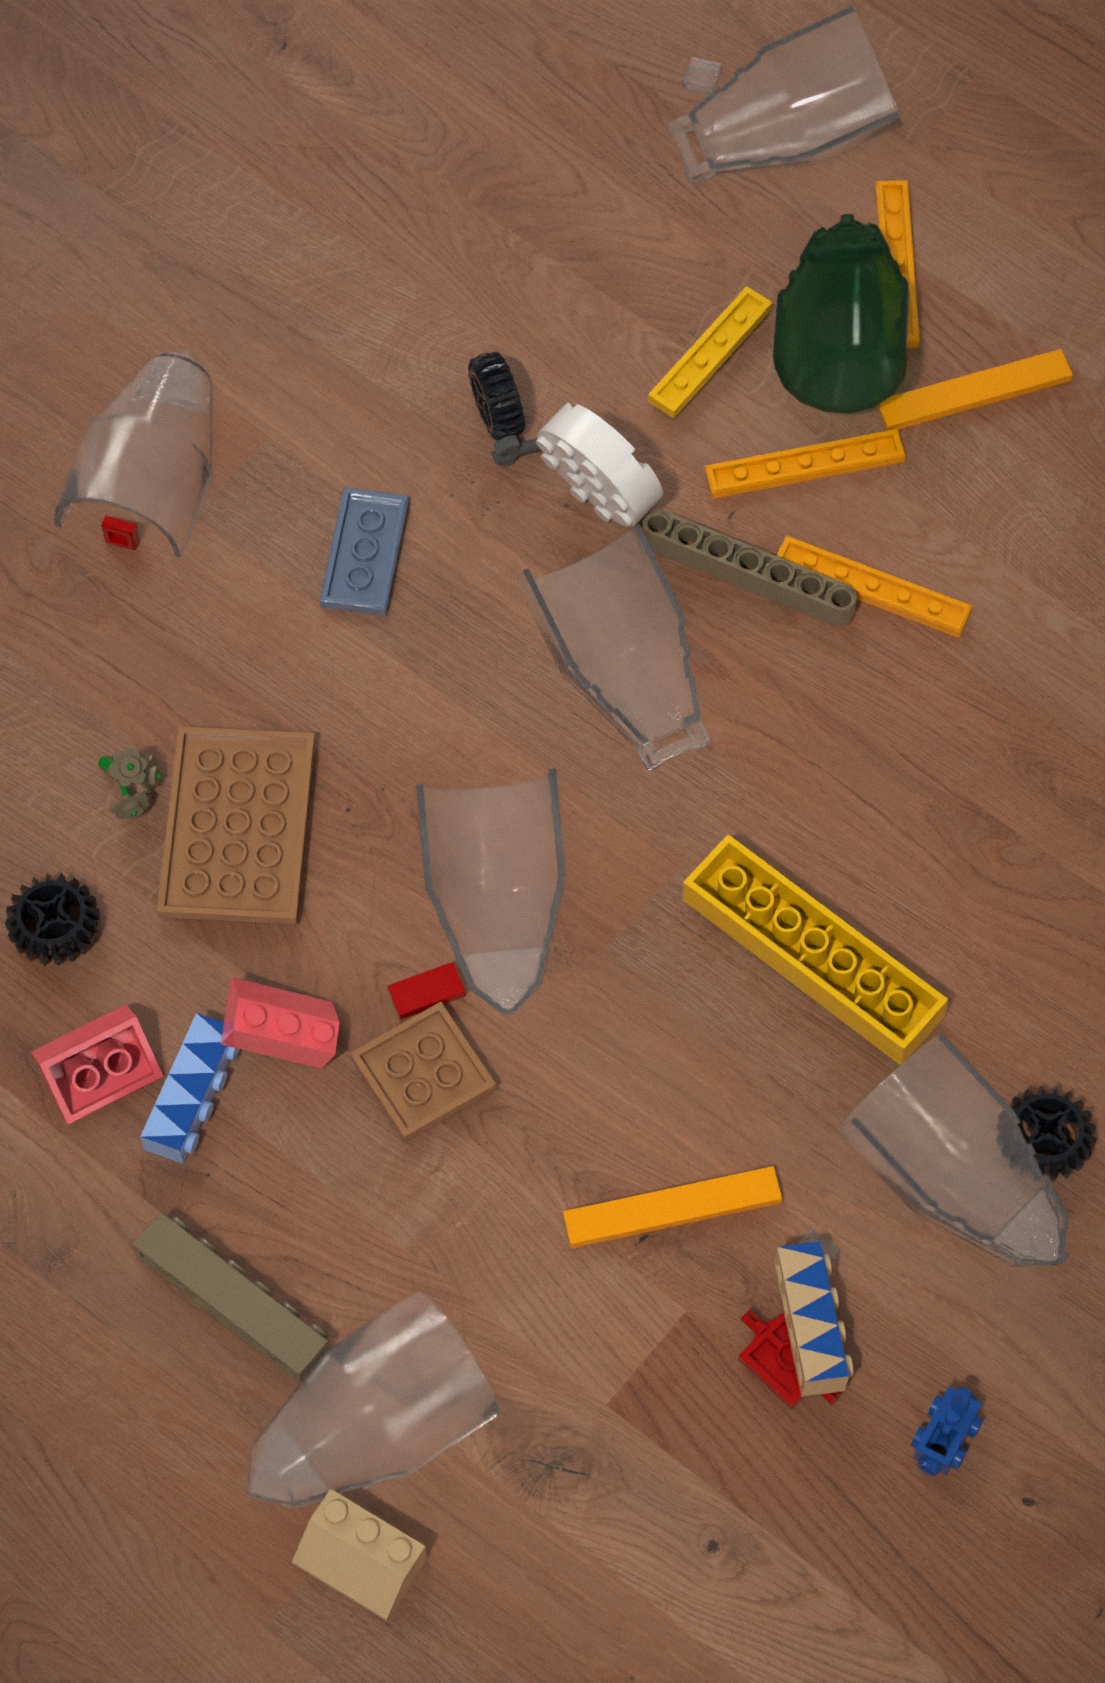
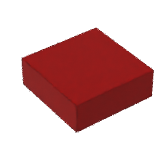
M105 515L101 524L105 542L136 550L140 542L137 524Z

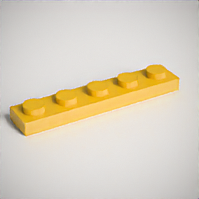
M746 286L648 394V402L674 419L771 312L773 302Z

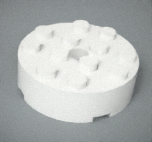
M566 403L537 433V440L535 442L543 451V454L540 456L543 462L551 469L557 470L571 486L569 491L581 503H585L586 500L591 502L595 506L593 508L595 513L603 521L609 522L612 519L625 527H634L662 498V486L651 467L646 463L638 462L631 455L635 448L611 425L587 408L578 404L573 408L570 403Z

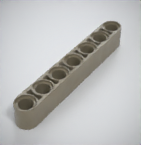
M651 510L643 517V544L652 552L834 626H846L854 619L857 596L854 589L847 584L664 510ZM653 529H661V530H663V531H662V532H653L652 530H653ZM690 541V542H692L693 544L686 545V544H683L682 542ZM717 553H718V554H722V555H724V556H722V557H715V556H713V554H717ZM752 566L754 567V569L748 570L744 569L743 567ZM781 578V579H784L785 581H783V582H776V581H774L773 579ZM805 591H814L815 594L809 595V594H806V593H804V592H805ZM837 603H842V604H845V605H847V606H845V607H838V606H836L835 604H837Z

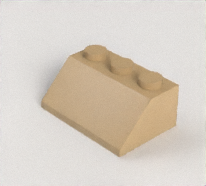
M330 1489L309 1520L292 1564L387 1622L425 1564L427 1553L425 1545Z

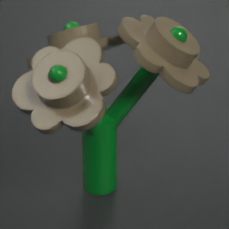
M129 747L124 752H115L112 759L107 756L99 759L98 767L108 772L113 779L118 780L123 794L120 801L115 802L111 806L112 813L116 814L118 819H134L139 817L143 810L150 806L146 794H150L151 790H154L161 780V767L156 763V756L150 754L148 761H146L144 758H140V753L136 748ZM130 783L134 785L141 784L142 788H144V793H136L132 796L128 786Z

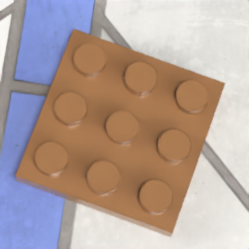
M442 1002L435 1004L350 1053V1059L404 1142L497 1090L496 1083Z

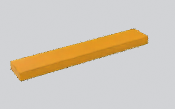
M908 180L876 181L875 192L887 349L919 348L920 337Z
M1062 349L879 399L876 400V408L886 431L899 430L1071 382L1073 374Z
M898 429L705 465V475L711 497L716 499L905 462L906 455Z
M787 535L776 555L849 585L856 592L857 600L957 638H960L972 612L973 606Z
M774 1166L566 1210L563 1211V1219L570 1248L572 1249L781 1204L782 1196Z

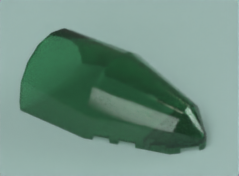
M843 214L840 216L841 221L826 230V228L821 227L813 233L799 257V266L796 270H792L788 276V285L785 289H781L777 295L773 361L783 387L799 402L823 412L853 413L873 408L892 396L906 376L910 291L908 282L905 277L903 278L899 265L893 259L890 248L879 227L871 222L866 225L854 220L853 214Z

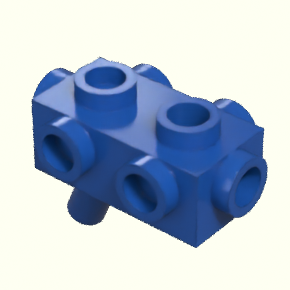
M948 1387L943 1397L936 1395L927 1415L932 1417L927 1428L920 1426L910 1446L915 1448L913 1459L919 1461L917 1464L918 1468L931 1476H937L939 1472L947 1476L951 1467L956 1470L959 1469L967 1453V1450L962 1447L967 1436L975 1438L984 1421V1418L978 1416L982 1403L978 1402L976 1396L967 1388L961 1387L955 1390ZM941 1447L945 1454L941 1455L931 1449Z

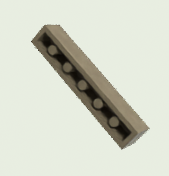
M161 1212L132 1244L136 1257L299 1385L303 1386L330 1354L326 1333L315 1324L308 1326L299 1319L300 1314L290 1304L283 1302L280 1305L271 1298L272 1292L264 1284L257 1280L252 1283L244 1277L245 1272L237 1263L231 1259H228L226 1262L216 1255L217 1250L207 1240L204 1238L197 1240L188 1233L190 1231L189 1228L177 1217L170 1219Z

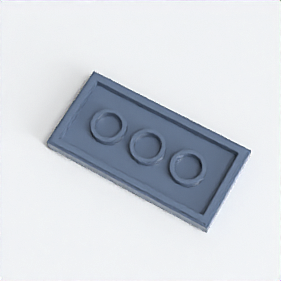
M343 488L320 597V607L387 615L409 506L408 495Z

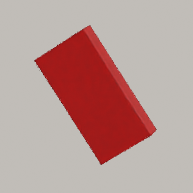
M453 962L387 985L389 995L400 1020L417 1015L439 1002H442L444 1005L466 996V991Z

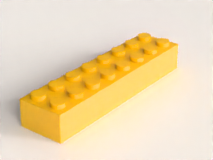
M729 834L683 882L684 902L900 1066L906 1062L945 1018L948 999Z

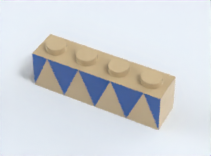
M820 1241L777 1247L773 1263L801 1397L845 1391L848 1378L853 1376V1365L851 1356L844 1355L842 1343L846 1342L845 1327L843 1321H837L835 1309H838L839 1306L838 1294L835 1287L830 1288L828 1276H831L830 1257L828 1254H823Z

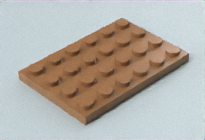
M178 726L157 904V915L159 918L297 924L315 746L314 733Z

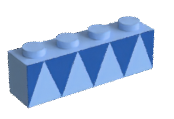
M198 1013L195 1014L140 1136L145 1151L184 1164L188 1153L193 1154L195 1152L200 1137L197 1132L202 1122H208L213 1110V1103L211 1101L216 1091L221 1092L227 1079V1072L225 1071L230 1060L235 1061L240 1050L221 1045L224 1022Z

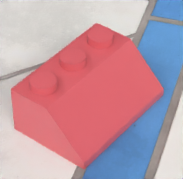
M232 977L229 985L221 1045L322 1069L335 1056L340 1022L334 1004L331 1001Z
M127 1005L31 1051L41 1076L67 1124L164 1077L136 1015Z

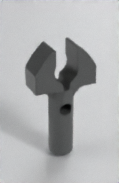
M511 435L494 443L493 446L496 451H492L491 455L496 464L509 466L513 465L518 455L542 450L535 442L537 438L518 442L516 435Z

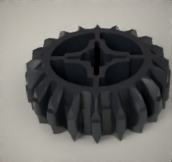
M495 351L491 353L486 352L470 359L468 365L470 386L476 406L488 433H490L494 440L498 441L506 436L523 433L525 416L520 400L521 397L505 359L500 353Z
M48 873L44 882L39 883V880L33 877V886L29 888L21 884L20 891L22 895L12 894L11 901L13 905L7 906L6 913L9 918L6 919L5 925L7 930H9V940L13 944L16 943V950L20 954L26 952L27 959L31 962L38 956L40 963L44 966L49 958H53L54 963L58 966L61 962V957L67 956V959L73 962V952L77 951L85 954L86 948L84 943L94 944L95 938L92 933L99 932L100 926L97 920L101 916L99 909L96 907V898L90 895L89 888L86 885L79 887V881L75 877L68 883L62 873L56 881H53ZM71 904L80 911L77 923L72 921L71 916H69ZM29 916L34 918L35 923H37V931L34 935L26 929V922Z
M1041 1085L1037 1089V1095H1034L1027 1089L1024 1091L1023 1099L1015 1096L1012 1099V1107H1005L1003 1111L1005 1118L1000 1120L998 1126L1003 1131L999 1133L998 1141L1000 1144H1005L1002 1150L1003 1155L1013 1156L1010 1162L1012 1168L1022 1164L1023 1176L1028 1175L1032 1170L1036 1172L1035 1177L1037 1181L1042 1179L1043 1173L1048 1174L1053 1182L1057 1179L1058 1172L1066 1179L1071 1175V1168L1079 1172L1083 1166L1082 1160L1087 1161L1090 1159L1092 1153L1090 1149L1094 1148L1096 1142L1095 1137L1091 1136L1096 1131L1095 1124L1089 1123L1092 1117L1091 1111H1081L1084 1105L1082 1099L1072 1103L1070 1091L1065 1093L1064 1097L1059 1096L1057 1086L1052 1088L1051 1094H1046L1045 1089ZM1042 1112L1053 1113L1054 1115H1046ZM1022 1121L1028 1125L1027 1130L1031 1133L1029 1142L1026 1144L1022 1141L1018 1131V1126ZM1068 1123L1076 1137V1142L1072 1147L1066 1142L1067 1137L1063 1134ZM1041 1152H1047V1153H1050V1154H1052V1155H1043V1154H1039V1153H1041Z

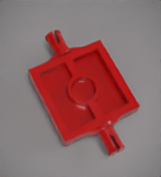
M749 1309L747 1315L745 1313L740 1321L748 1326L755 1333L752 1343L739 1354L738 1360L792 1410L805 1396L801 1397L784 1312L778 1318L765 1323L752 1309ZM833 1392L820 1395L830 1405H833L835 1400L837 1401L840 1398L841 1393Z

